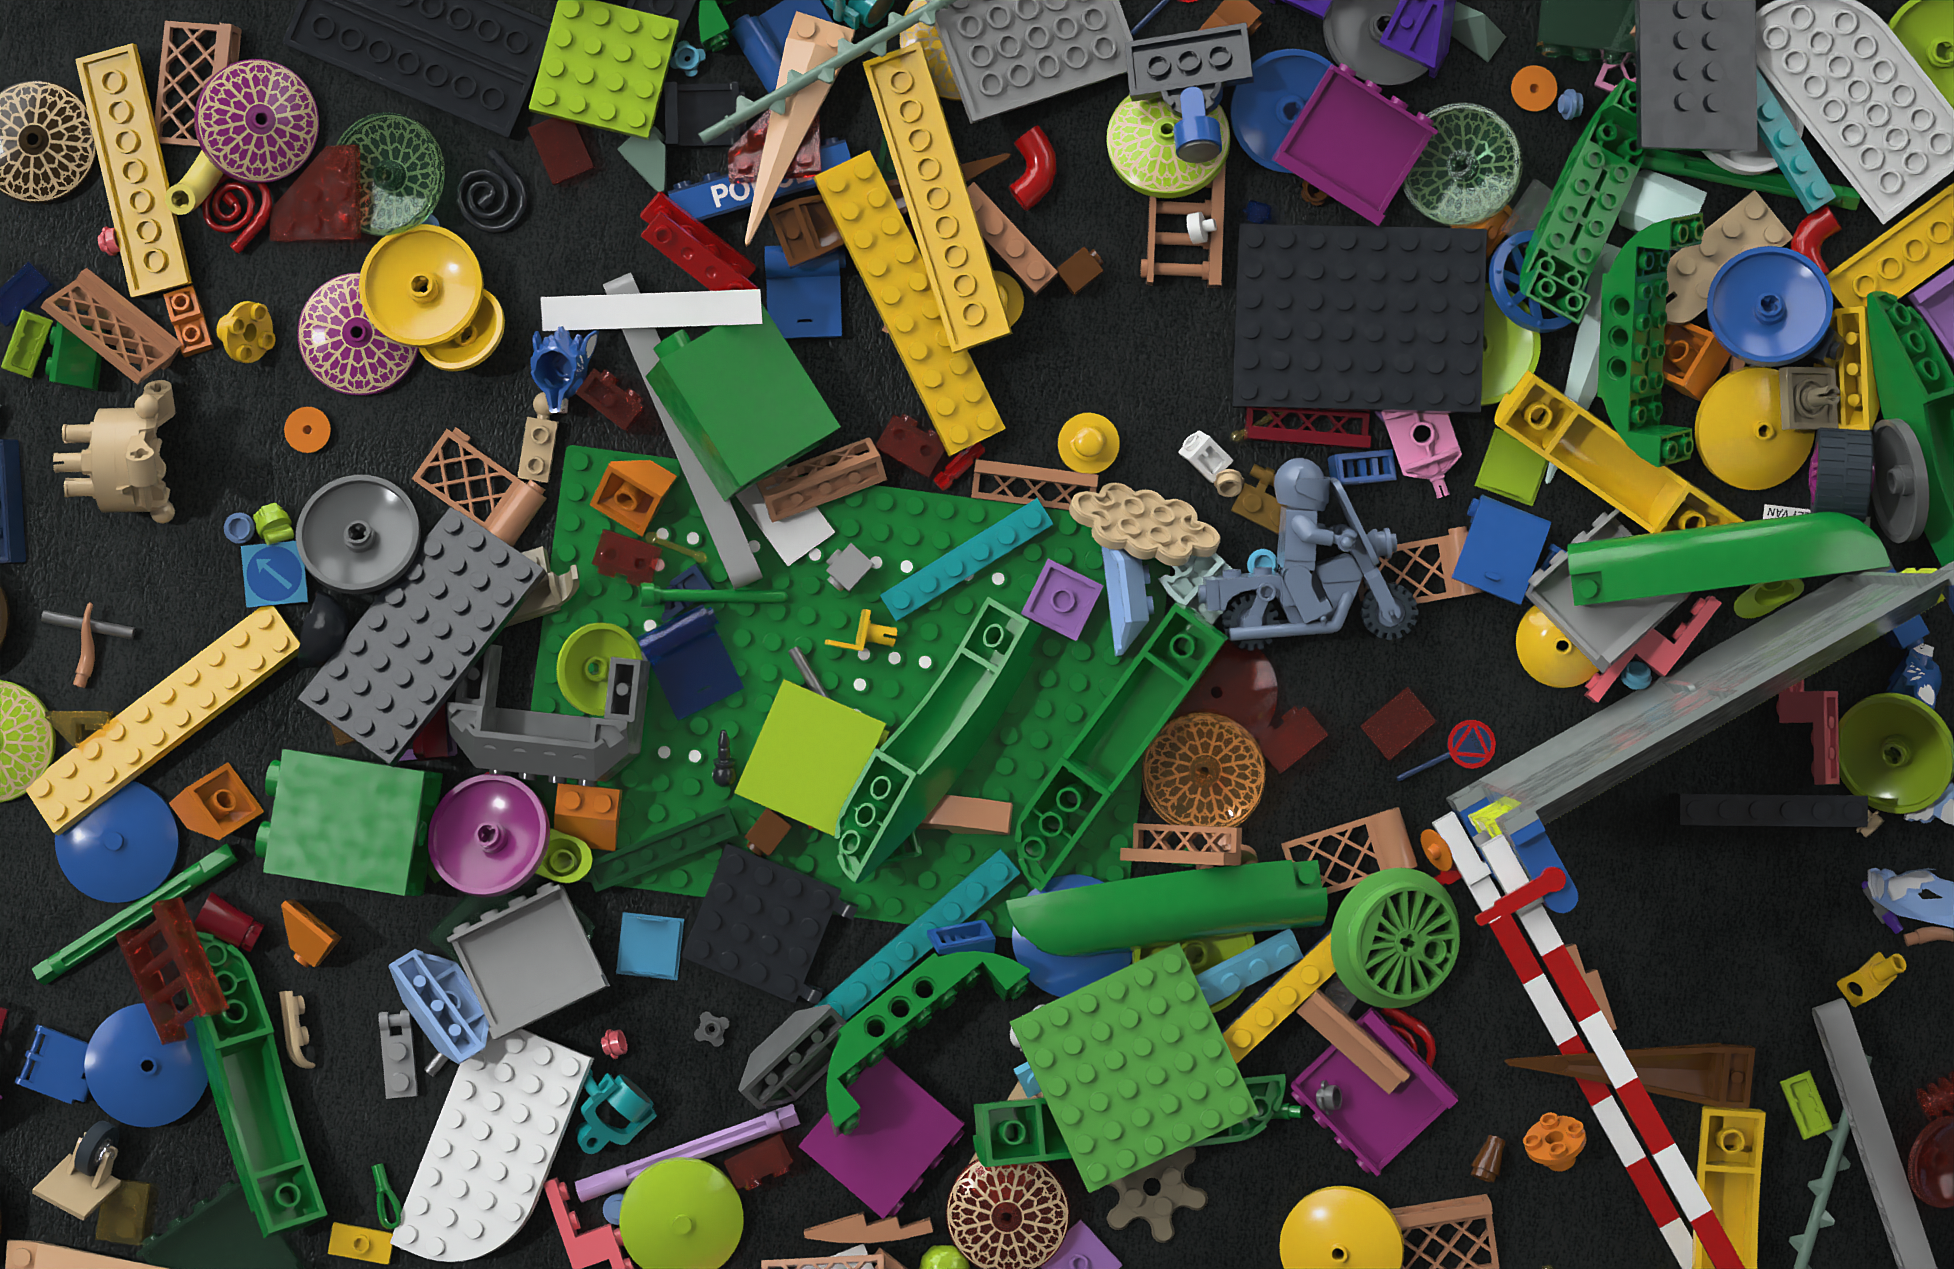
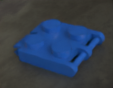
M37 1024L35 1028L37 1034L30 1051H26L25 1057H27L20 1077H16L15 1083L68 1104H74L75 1100L86 1102L90 1091L86 1078H84L85 1056L89 1043ZM43 1034H45L44 1042L38 1054L36 1051ZM34 1060L36 1062L30 1075V1078L28 1080L26 1079V1077L28 1075L31 1064Z

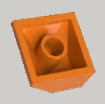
M651 460L611 461L592 498L590 506L638 535L643 536L665 501L677 476Z
M229 762L186 787L169 803L187 829L216 840L223 839L264 812Z
M285 900L281 908L290 948L296 952L293 957L307 968L309 965L317 967L342 937L297 900Z

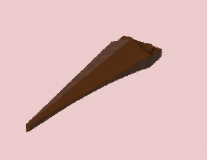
M1005 153L960 164L965 182L1008 160L1011 154ZM899 179L885 181L901 215L903 216L908 213ZM821 195L795 199L768 210L790 269L818 258L821 259L846 246Z
M1708 1043L1623 1050L1646 1092L1719 1108L1749 1109L1755 1048L1752 1045ZM1595 1052L1505 1060L1509 1066L1612 1084Z

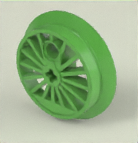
M1411 868L1384 869L1360 881L1341 903L1331 932V956L1335 970L1344 986L1363 1002L1381 1008L1409 1006L1430 995L1448 976L1457 958L1460 925L1454 902L1446 889L1437 880L1426 873ZM1408 891H1414L1408 909ZM1397 894V913L1390 899V896ZM1426 894L1430 899L1420 911ZM1438 907L1441 913L1428 920ZM1383 909L1385 910L1390 923L1381 916ZM1378 924L1381 925L1385 930H1377ZM1445 924V931L1429 933L1440 925ZM1375 936L1382 937V940L1373 941ZM1401 938L1409 939L1408 945L1400 943ZM1430 943V948L1425 954V947ZM1380 949L1372 955L1368 956L1370 950ZM1418 960L1432 972L1427 978H1425ZM1380 962L1372 974L1368 976L1366 970ZM1411 971L1418 984L1414 987H1411ZM1387 973L1383 989H1381L1377 984ZM1400 974V991H1394Z

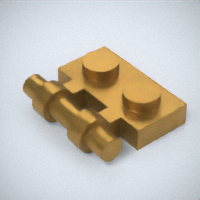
M1254 464L1249 475L1260 481L1256 488L1244 483L1231 511L1279 535L1281 506L1287 505L1277 503L1275 497L1265 493L1268 484L1274 487L1275 470L1269 467L1264 469Z

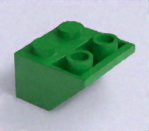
M57 321V326L52 327L50 334V344L54 345L52 357H48L46 363V375L49 376V381L63 387L98 391L102 356ZM81 324L86 330L93 331L92 326ZM101 328L102 333L106 334V330Z

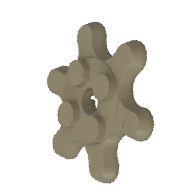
M1194 1147L1183 1148L1107 1184L1116 1188L1120 1197L1118 1204L1108 1213L1107 1221L1109 1226L1114 1230H1123L1132 1220L1142 1218L1150 1224L1153 1238L1157 1242H1169L1175 1233L1171 1220L1174 1211L1180 1207H1187L1198 1211L1203 1209L1208 1202L1207 1194L1203 1189L1188 1185L1184 1179L1185 1169L1196 1159V1149ZM1149 1178H1156L1161 1184L1160 1191L1155 1195H1148L1143 1190V1184Z

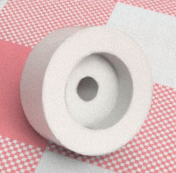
M1202 212L1187 215V228L1192 243L1207 242L1208 232L1217 230L1215 219L1205 220Z

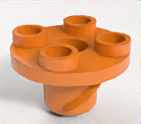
M1550 1112L1542 1115L1540 1121L1528 1130L1523 1138V1143L1527 1155L1533 1161L1544 1164V1166H1548L1551 1170L1559 1172L1568 1170L1574 1165L1576 1156L1583 1150L1586 1144V1133L1582 1122L1572 1117L1557 1116V1114Z

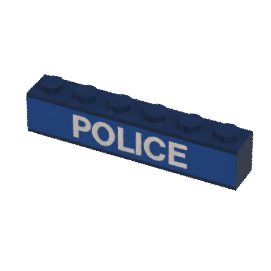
M833 137L821 141V146L814 149H809V146L799 147L770 204L819 190L813 179L814 176L851 159L846 140L839 141L838 137ZM750 163L741 164L733 167L732 173L722 176L720 172L710 173L702 177V182L691 184L690 180L673 185L674 190L668 191L669 198L702 224L751 210L760 164L750 167Z

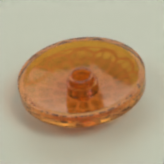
M1191 713L1167 723L1145 752L1142 763V783L1145 794L1153 809L1171 825L1234 828L1245 821L1255 810L1261 799L1266 781L1264 757L1253 736L1237 722L1214 713ZM1207 767L1209 772H1203L1201 768Z

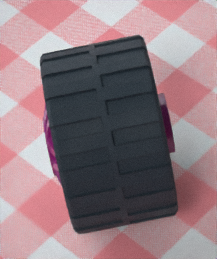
M1823 427L1817 430L1814 452L1809 468L1810 513L1837 512L1852 516L1863 523L1866 521L1875 472L1873 435L1870 430Z

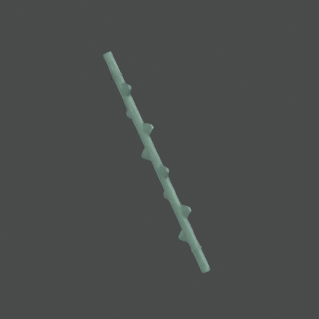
M932 0L906 16L891 12L888 15L887 27L857 44H853L844 38L839 39L838 54L808 72L802 74L793 69L789 70L785 85L755 102L742 95L737 97L736 113L729 117L726 115L725 119L699 133L703 143L706 144L731 129L732 131L735 130L736 126L768 108L779 115L784 114L787 97L817 80L832 84L836 69L868 51L880 57L886 56L887 40L919 22L930 27L936 24V12L943 8L948 9V6L957 0Z
M1865 1055L1870 1067L1872 1057ZM1844 1108L1839 1123L1832 1124L1833 1129L1824 1132L1833 1143L1822 1178L1809 1181L1808 1187L1816 1197L1805 1233L1789 1238V1243L1798 1251L1793 1269H1811L1808 1262L1819 1228L1832 1226L1835 1222L1825 1208L1836 1173L1848 1169L1851 1164L1842 1154L1850 1131V1125Z

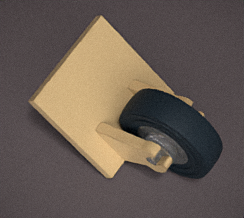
M106 1121L95 1123L84 1133L83 1138L79 1137L73 1155L69 1154L33 1188L32 1194L84 1221L121 1184V1180L111 1176L113 1162L118 1153V1128Z

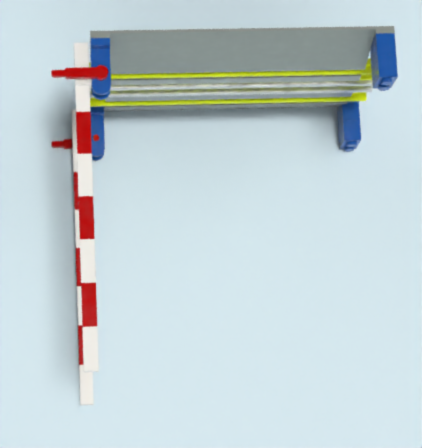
M1889 560L1890 567L1846 572L1672 670L1666 676L1656 679L1647 688L1631 693L1448 796L1446 799L1454 812L1451 811L1432 822L1437 833L1448 844L1453 857L1452 868L1448 871L1440 870V874L1433 878L1441 885L1445 883L1452 884L1463 878L1482 911L1475 916L1477 924L1483 926L1488 923L1561 1054L1588 1053L1511 914L1516 912L1715 1269H1745L1541 904L1543 903L1547 908L1557 913H1566L1571 911L1578 902L1577 889L1546 835L1544 825L1586 803V801L1593 799V797L1600 795V793L1611 789V787H1614L1616 784L1618 785V783L1625 781V779L1632 777V775H1636L1641 770L1643 771L1648 766L1765 702L1783 690L1790 688L1808 676L1815 674V672L1840 660V658L1847 656V654L1865 646V644L1872 642V640L1879 638V636H1884L1889 647L1911 650L1924 642L1922 637L1930 633L1920 613L1922 614V612L1927 609L1929 610V608L1946 599L1954 614V561L1938 570L1936 568H1921L1916 571L1915 568H1907L1900 573H1896ZM1489 874L1500 883L1506 895L1500 896ZM1575 1077L1682 1269H1692L1693 1239L1608 1087L1602 1082Z

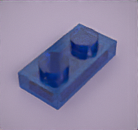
M29 261L0 288V321L6 327L10 326L20 316L22 309L26 310L52 285Z

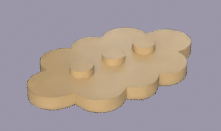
M1109 483L1104 485L1099 493L1089 491L1077 493L1074 495L1069 506L1070 515L1074 520L1092 528V536L1098 544L1113 550L1125 549L1131 556L1138 559H1151L1155 557L1166 565L1181 566L1188 562L1191 555L1197 557L1212 556L1216 553L1220 544V535L1217 530L1209 524L1197 521V512L1190 504L1178 499L1165 500L1161 495L1152 490H1139L1135 492L1124 484Z

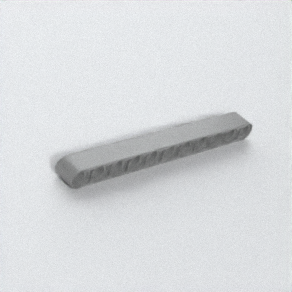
M631 273L602 284L607 295L640 294ZM655 327L621 328L734 590L762 579L761 571L730 500L724 502L645 377L659 361L653 350L661 342Z
M1843 998L1812 1008V1015L1898 1269H1937L1850 1009Z

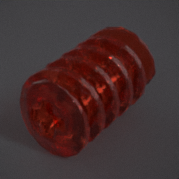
M1954 1071L1949 1072V1081L1944 1077L1938 1078V1087L1930 1082L1927 1084V1092L1922 1088L1916 1089L1917 1101L1931 1124H1933L1932 1116L1934 1115L1941 1122L1944 1121L1943 1110H1946L1952 1116L1954 1115Z

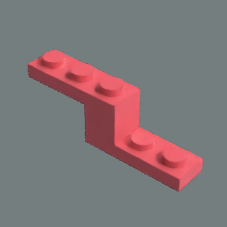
M1708 596L1705 600L1700 597L1689 611L1693 616L1686 624L1681 622L1671 634V637L1674 638L1672 642L1653 628L1607 671L1601 674L1596 672L1586 683L1585 687L1588 688V691L1584 696L1593 703L1598 702L1633 656L1646 664L1660 677L1666 676L1722 603L1713 596Z
M1801 680L1779 693V700L1776 705L1779 723H1813L1811 743L1814 747V761L1811 765V772L1814 777V785L1840 784L1838 691L1804 692V680Z
M558 1177L545 1181L543 1185L573 1269H582L609 1259L612 1269H635L631 1258H625L622 1250L624 1243L620 1228L615 1229L614 1224L609 1223L578 1235L576 1230L580 1229V1223L576 1212L569 1211L566 1200L570 1199V1195L565 1182L559 1183Z

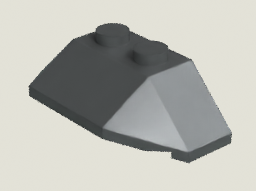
M830 1004L796 1011L750 1054L738 1090L758 1110L764 1109L767 1106L780 1105L797 1100L828 1071L833 1050L838 1043V1030L847 1021Z

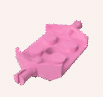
M1381 412L1402 474L1414 478L1429 479L1433 484L1437 498L1443 497L1439 485H1441L1444 496L1449 495L1450 493L1443 477H1445L1444 474L1456 463L1462 453L1448 413ZM1419 425H1425L1430 428V437L1425 442H1418L1413 437L1414 429Z

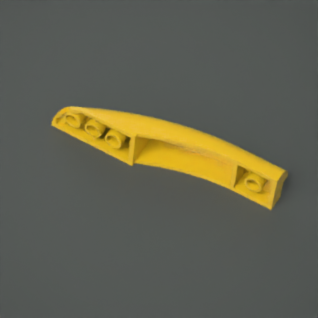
M1529 370L1526 371L1511 394L1506 392L1496 410L1495 424L1570 475L1650 533L1745 522L1668 466L1655 467L1642 459L1627 446L1615 429Z
M1706 1105L1702 1107L1696 1181L1745 1269H1757L1759 1194L1766 1113L1761 1109L1719 1108ZM1693 1229L1692 1269H1715Z

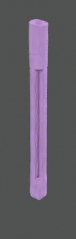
M790 1104L765 1113L763 1116L635 1162L623 1164L575 1182L577 1194L580 1201L584 1202L629 1186L639 1173L659 1161L675 1157L701 1159L762 1136L774 1134L799 1125L797 1112L794 1105Z

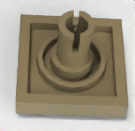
M1779 368L1782 430H1818L1820 427L1838 428L1837 403L1840 401L1841 396H1837V394H1840V390L1836 386L1835 368Z

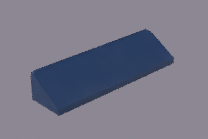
M0 439V564L20 563L26 561L19 442L15 439Z

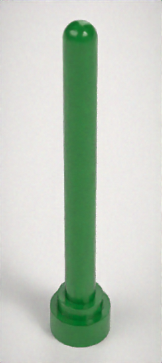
M640 583L639 587L640 607L653 608L654 604H659L660 601L784 603L788 599V594L785 591L660 589V586H654V583Z

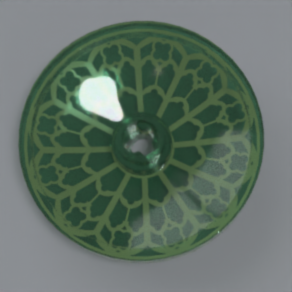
M1452 103L1429 112L1425 116L1434 121L1432 127L1438 130V133L1432 135L1402 183L1408 199L1426 217L1447 226H1471L1495 216L1512 199L1521 179L1523 166L1522 151L1513 129L1494 111L1473 103ZM1466 163L1468 165L1467 169L1460 171L1461 165Z
M387 112L366 116L351 125L336 143L328 167L329 192L334 206L342 218L359 231L381 237L406 232L422 224L435 209L443 190L445 178L442 152L430 131L412 118Z

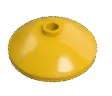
M483 289L480 308L469 326L448 342L433 347L419 348L421 354L431 365L445 371H462L480 364L494 352L504 332L505 317L500 303L490 292Z
M1536 605L1526 612L1518 626L1516 649L1522 666L1534 679L1548 686L1568 688L1588 681L1599 671ZM1560 640H1565L1569 644L1566 650H1559L1556 645Z

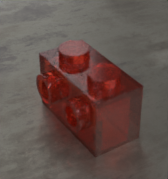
M593 369L575 393L628 433L645 411V407L640 404L643 398L630 388L626 392L616 385L619 380L604 369L600 373Z
M904 413L901 417L893 415L875 446L876 449L929 479L946 451L938 433L931 429L927 433L916 427L919 422Z
M603 529L592 564L598 566L597 573L612 578L615 577L616 573L628 576L627 583L640 587V583L654 582L664 549Z
M1293 706L1281 716L1284 720L1281 725L1276 729L1270 725L1257 736L1260 740L1256 744L1259 751L1278 774L1283 773L1328 736V733L1305 706L1300 709Z
M779 1132L726 1158L724 1163L737 1190L745 1187L746 1191H749L763 1183L762 1177L772 1173L775 1178L791 1170L789 1164L794 1162V1157L782 1132Z

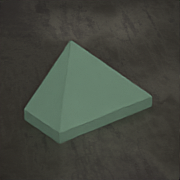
M1456 1L1451 37L1486 62H1489L1506 36L1485 14Z

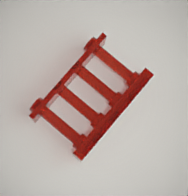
M181 897L157 901L152 905L151 908L157 920L144 930L139 928L120 931L115 934L162 1045L186 1041L189 1037L184 1024L196 1015L199 1018L222 1014L229 1009ZM162 932L168 948L154 958L148 942ZM174 959L180 976L166 986L160 969ZM186 987L193 1003L178 1013L172 997Z

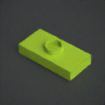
M22 309L1 367L32 378L53 321Z
M1810 1071L1780 1081L1803 1140L1833 1129Z

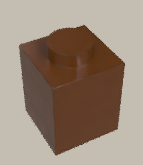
M1084 246L1056 268L1058 271L1057 276L1072 295L1075 296L1103 274L1104 270L1101 268V265L1104 262L1094 249L1088 251Z
M767 807L745 835V838L749 840L746 846L760 857L763 853L770 856L793 826Z

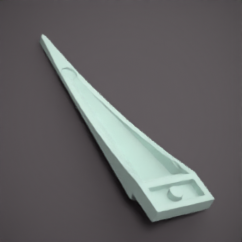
M1605 243L1587 282L1586 294L1591 296V299L1578 326L1564 395L1586 410L1589 409L1598 388L1603 274L1609 273L1616 256L1621 251V248ZM1549 462L1546 484L1551 482L1558 468L1551 462Z

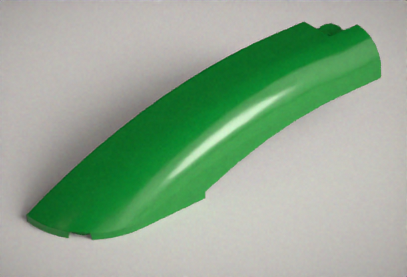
M1873 291L1867 294L1868 325L1873 368L1884 420L1899 418L1905 421L1913 430L1920 444L1929 484V509L1924 532L1943 567L1954 561V375L1932 332L1921 316L1911 306L1905 307L1903 304L1898 303L1897 296L1888 292Z
M1818 512L1570 543L1567 547L1574 606L1890 567L1887 552L1874 531L1860 520L1837 512Z
M987 596L958 650L939 679L899 729L880 749H874L840 810L834 838L838 841L839 855H837V859L842 870L852 881L859 884L873 872L925 819L968 766L995 727L1034 661V658L1028 654L1041 633L1042 627Z
M1175 603L1124 675L1067 751L1058 760L1021 813L1015 833L1019 857L1018 862L1026 878L1040 892L1052 879L1142 760L1228 640V636L1208 623L1203 615L1182 603Z
M1284 860L1197 869L1112 881L1007 900L1005 905L1008 916L1021 937H1025L1037 946L1036 949L1059 957H1079L1130 952L1160 945L1228 935L1321 926L1326 919L1328 900L1327 888H1322L1318 860L1301 862Z
M203 932L175 934L183 980L205 1069L228 1146L251 1213L255 1212L264 1239L288 1231L291 1233L312 1225L325 1218L327 1212L296 1124L273 1036L274 1030L252 968L236 947L232 944H226L215 938L212 934Z
M1285 1074L1243 1077L1259 1113L1188 1147L1243 1141L1261 1132L1267 1127L1266 1124L1274 1113L1278 1112L1285 1092ZM1044 1096L974 1104L976 1135H973V1142L978 1160L982 1166L994 1167L1072 1158Z

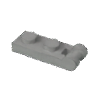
M401 1010L400 1014L379 1012L386 1099L418 1096L412 1015L409 1010ZM401 1026L402 1035L392 1036L391 1027Z

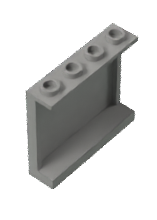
M1616 508L1609 515L1605 512L1602 513L1592 523L1594 528L1588 534L1582 531L1571 543L1633 535L1616 519L1620 512ZM1560 550L1549 561L1551 566L1545 572L1539 569L1529 578L1530 586L1525 593L1543 614L1602 673L1607 671L1691 594V592L1574 606L1568 551L1565 553L1563 550Z
M553 882L547 883L536 889L537 895L526 899L525 895L508 902L510 908L500 913L497 909L486 912L480 916L481 922L472 926L469 922L461 924L452 929L453 935L447 937L448 942H452L488 1020L490 1025L488 1030L493 1040L505 1037L610 986L563 885L558 884L555 886Z

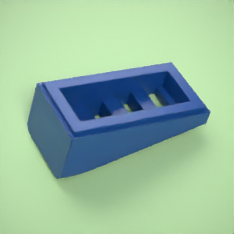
M1393 449L1335 454L1328 457L1330 478L1335 477L1338 479L1342 487L1397 480ZM1381 457L1384 470L1383 475H1379L1377 458ZM1365 459L1370 461L1371 476H1367ZM1356 460L1359 477L1354 475L1353 461ZM1342 462H1344L1346 478H1344Z
M985 920L927 930V936L938 954L948 955L968 951L994 953L996 938Z

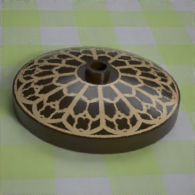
M25 81L4 89L0 92V192L17 201L29 204L53 203L72 195L88 180L98 160L86 104L69 89L48 81ZM37 135L39 138L37 144L30 145L32 137Z

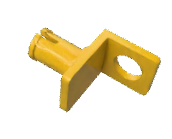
M862 609L855 645L834 640H825V644L856 651H863L864 644L867 641L893 647L896 639L884 637L883 634L897 636V628L872 624L869 620L871 610Z
M1878 952L1859 970L1840 979L1837 982V986L1853 1007H1857L1878 996L1897 977L1898 973L1904 972L1906 970V961L1899 954H1893L1885 959L1882 953ZM1850 982H1855L1862 988V996H1857L1851 992L1849 988Z

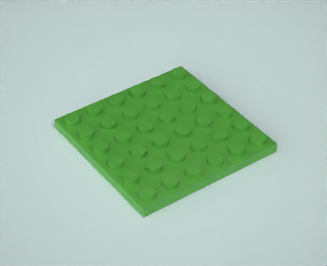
M1180 943L1167 947L1009 1022L1088 1193L1259 1113Z

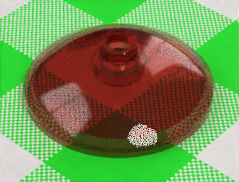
M1944 1116L1928 1124L1916 1138L1909 1155L1908 1178L1911 1188L1921 1201L1933 1207L1947 1208L1954 1206V1116Z

